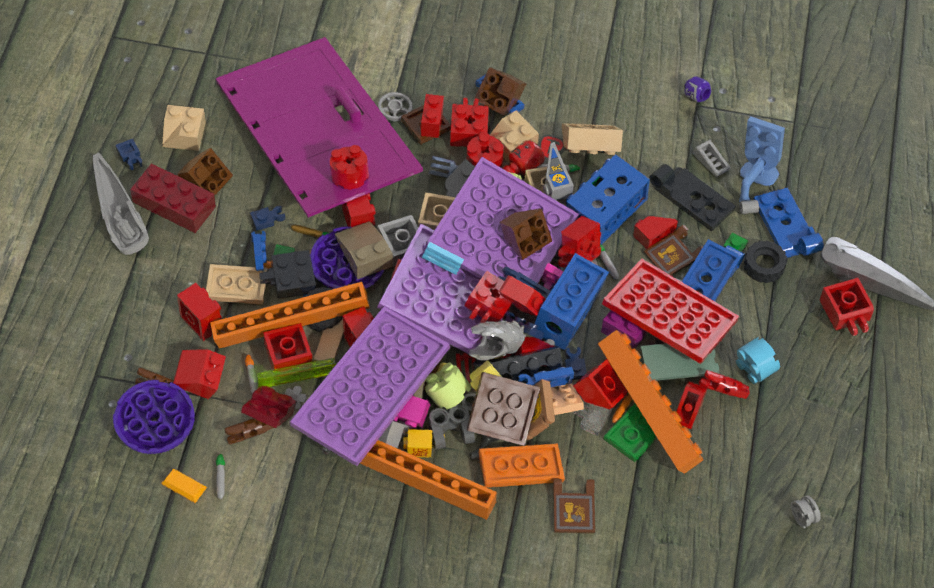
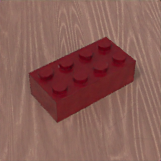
M152 163L130 189L133 203L193 233L198 231L216 208L215 195Z

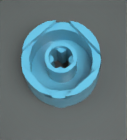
M756 337L737 350L738 359L736 364L741 370L745 369L749 380L753 384L761 382L780 369L779 360L775 362L773 358L775 355L774 350L764 339L758 340L759 337Z

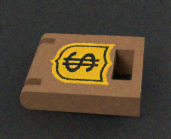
M542 379L534 385L540 387L526 440H531L549 427V424L555 422L550 381Z

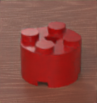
M481 133L469 141L466 160L475 167L481 157L502 168L504 146L497 138L490 136L488 133Z
M352 145L351 147H343L331 152L330 170L333 183L336 186L340 185L344 189L351 190L363 186L364 181L368 180V159L360 146Z

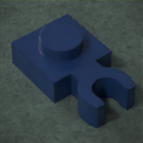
M133 138L116 145V150L123 163L128 161L131 171L134 170V163H138L140 167L143 166L142 159L139 157L141 156L140 151Z
M276 206L272 211H269L268 207L250 212V217L256 231L274 226V221L281 222L286 219L285 213L278 214L282 212V206Z
M577 347L576 354L570 353L569 348L566 349L567 360H565L564 364L565 368H573V380H580L587 373L585 359H579L581 354L580 347Z

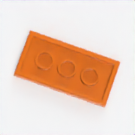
M558 443L479 449L478 453L484 487L486 488L554 483V479H562V482L565 480Z

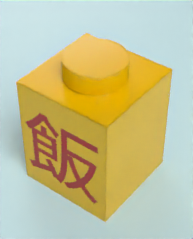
M408 429V437H404L403 449H407V453L416 457H431L432 430Z

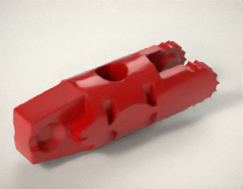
M706 370L704 374L706 378H702L699 381V385L729 396L746 399L750 394L749 386L736 379L710 370Z

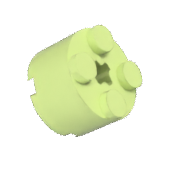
M452 363L445 364L436 374H430L425 379L427 382L425 391L438 408L445 407L450 409L456 406L465 398L463 394L466 390L468 393L471 390V384L457 366L452 365Z

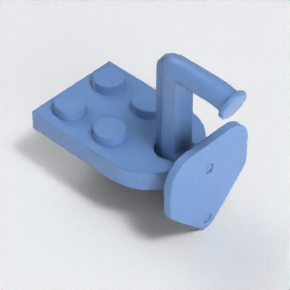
M754 117L748 119L745 155L749 162L745 163L740 170V175L744 179L741 184L739 202L750 200L749 188L753 182L769 186L774 184L779 177L776 165L782 156L784 127Z

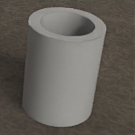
M740 201V213H758V201Z

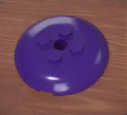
M352 227L333 229V232L325 236L322 235L312 247L310 256L314 275L328 288L336 289L362 282L364 288L367 289L375 284L385 271L382 270L360 279L356 278L350 264H346L348 260L335 237L336 233Z
M150 380L131 387L120 397L113 414V423L118 437L126 446L140 453L159 454L174 449L187 438L194 424L195 412L189 395L182 388L171 382L168 384L159 382V380ZM153 418H159L157 422L151 421Z

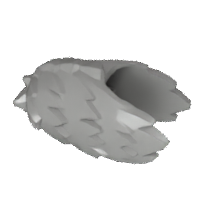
M503 320L479 323L471 328L472 333L481 334L483 338L475 349L469 350V355L479 360H489L515 353L525 340L526 335L523 334L524 326H519L516 321L508 322Z

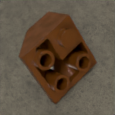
M489 67L475 98L479 99L478 102L483 105L489 106L492 110L506 116L520 99L527 83L510 74Z
M211 148L190 160L177 173L178 177L214 195L233 176Z
M540 208L513 213L499 222L504 238L521 260H524L552 242L543 210Z

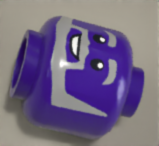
M698 76L690 78L684 85L685 95L696 102L707 100L711 94L710 83Z

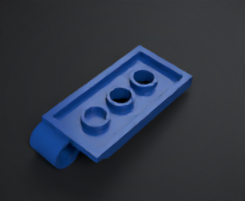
M788 188L754 197L753 200L758 201L759 214L771 237L786 252L787 258L799 254L806 256L823 250L824 243L821 235L815 233L812 226L808 227ZM774 206H779V207L782 208V210H781V211H778V210L774 209L773 207H774ZM781 221H788L790 225H783Z
M708 239L682 282L694 290L701 291L704 296L716 301L729 278L740 267L745 254L729 245L724 248ZM707 275L710 276L712 280L710 282H704L702 281L701 277Z

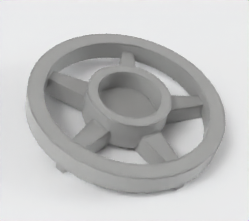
M392 92L381 97L378 108L386 119L395 122L401 120V116H397L398 113L403 112L406 114L412 111V102L406 95ZM389 97H400V98H402V99H400V100H397V99L391 100ZM386 99L388 107L382 108L381 104ZM404 101L408 103L409 110L402 107ZM385 112H391L393 113V116H390Z

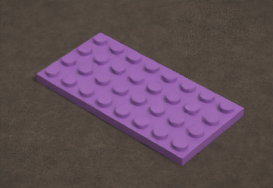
M384 306L290 421V426L355 466H358L446 354L450 344Z

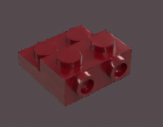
M261 386L253 392L252 398L242 406L241 413L277 428L293 415L297 401L293 400L291 396L277 393L273 388Z

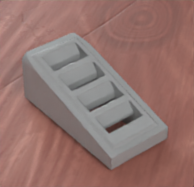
M711 140L697 146L692 152L715 177L731 169ZM720 165L723 167L720 170L716 169Z

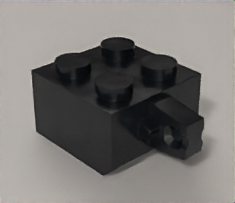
M309 250L271 255L272 268H269L267 272L259 273L260 284L271 283V286L276 288L277 298L280 299L302 296L316 288Z

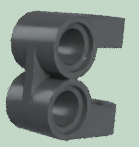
M456 405L449 410L437 408L430 413L429 430H432V442L435 450L446 447L444 433L450 429L461 432L464 444L475 442L474 432L466 430L470 415L465 406ZM460 416V417H462L463 419L458 420V419H455L454 417ZM435 420H442L443 423H436Z

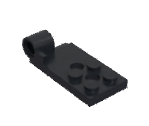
M662 164L649 176L650 182L657 192L711 232L735 210L736 206L685 168L677 167L673 170L669 165ZM696 195L700 199L694 200L691 198V196ZM711 206L714 210H707L705 207Z

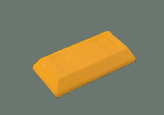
M174 468L162 482V485L194 503L198 501L207 489L203 484Z

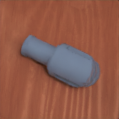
M433 156L432 160L448 163L449 166L431 163L430 167L445 170L447 174L429 170V174L448 178L458 165L453 160Z

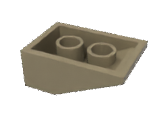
M370 221L335 234L357 279L393 267V253L384 237Z

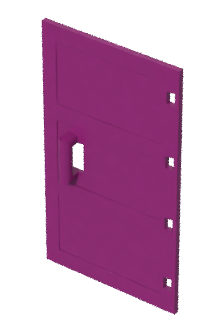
M326 37L216 78L217 84L308 218L423 172V167ZM234 90L237 94L231 95L230 91ZM343 105L349 113L350 120L345 122L335 107ZM257 123L259 127L254 129L252 125ZM358 145L367 155L368 180L366 179L364 185L357 189L347 190L343 186H336L331 178V152L335 149ZM281 158L283 162L278 164L275 159ZM305 193L307 198L302 200L299 195Z

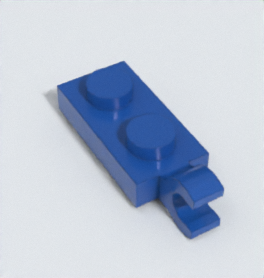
M262 231L261 235L252 232L251 237L254 243L256 271H264L263 263H267L265 248L266 232Z
M560 367L553 371H540L534 374L533 377L521 374L518 377V381H525L527 384L534 386L543 379L550 381L551 387L572 384L574 372L572 367Z

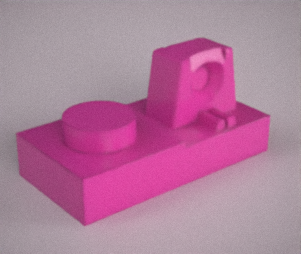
M548 263L542 275L541 281L545 283L543 287L551 291L564 271Z

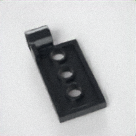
M559 346L488 360L501 376L508 373L510 374V379L518 381L519 374L523 369H528L529 376L533 377L534 374L538 373L539 367L542 365H547V372L563 367ZM487 360L474 361L472 363L473 372Z

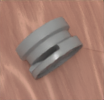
M806 495L801 500H795L791 503L792 514L802 528L820 521L819 508L810 496Z

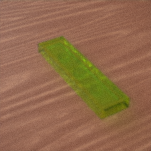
M335 358L257 373L258 388L261 386L273 387L328 376L336 366Z

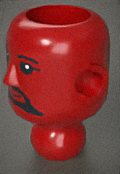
M526 140L509 154L511 164L505 165L502 169L525 176L526 170L535 169L545 161V155L535 142Z

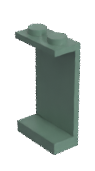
M667 343L640 347L639 354L641 358L639 360L642 365L646 364L650 369L651 374L649 376L652 380L705 376L706 370L719 373V365L714 360L715 349L700 364Z

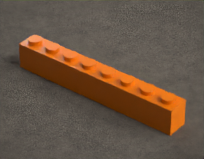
M362 282L210 322L213 339L220 349L264 337L263 332L302 323V326L343 316L363 306L365 309H369L370 306Z
M616 330L600 341L598 345L676 468L685 474L704 460L700 455L703 452L697 443L693 444L691 441L692 435L686 427L683 428L680 424L682 419L678 413L672 411L669 407L672 405L666 395L662 396L660 393L661 387L655 379L652 380L649 376L651 374L650 369L646 364L642 365L640 362L641 356L635 348H631L630 338L626 333L622 334Z
M377 440L360 462L364 466L486 520L496 504L497 492Z

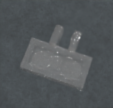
M581 398L583 406L589 410L582 409L572 413L583 418L580 424L581 429L598 436L612 409L609 410L584 402Z

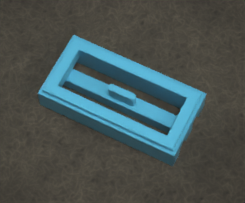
M429 242L422 258L455 275L464 261L459 256Z

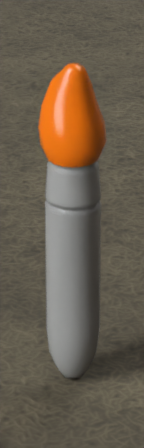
M247 355L245 365L247 367L250 390L253 395V392L258 389L254 361L250 355Z

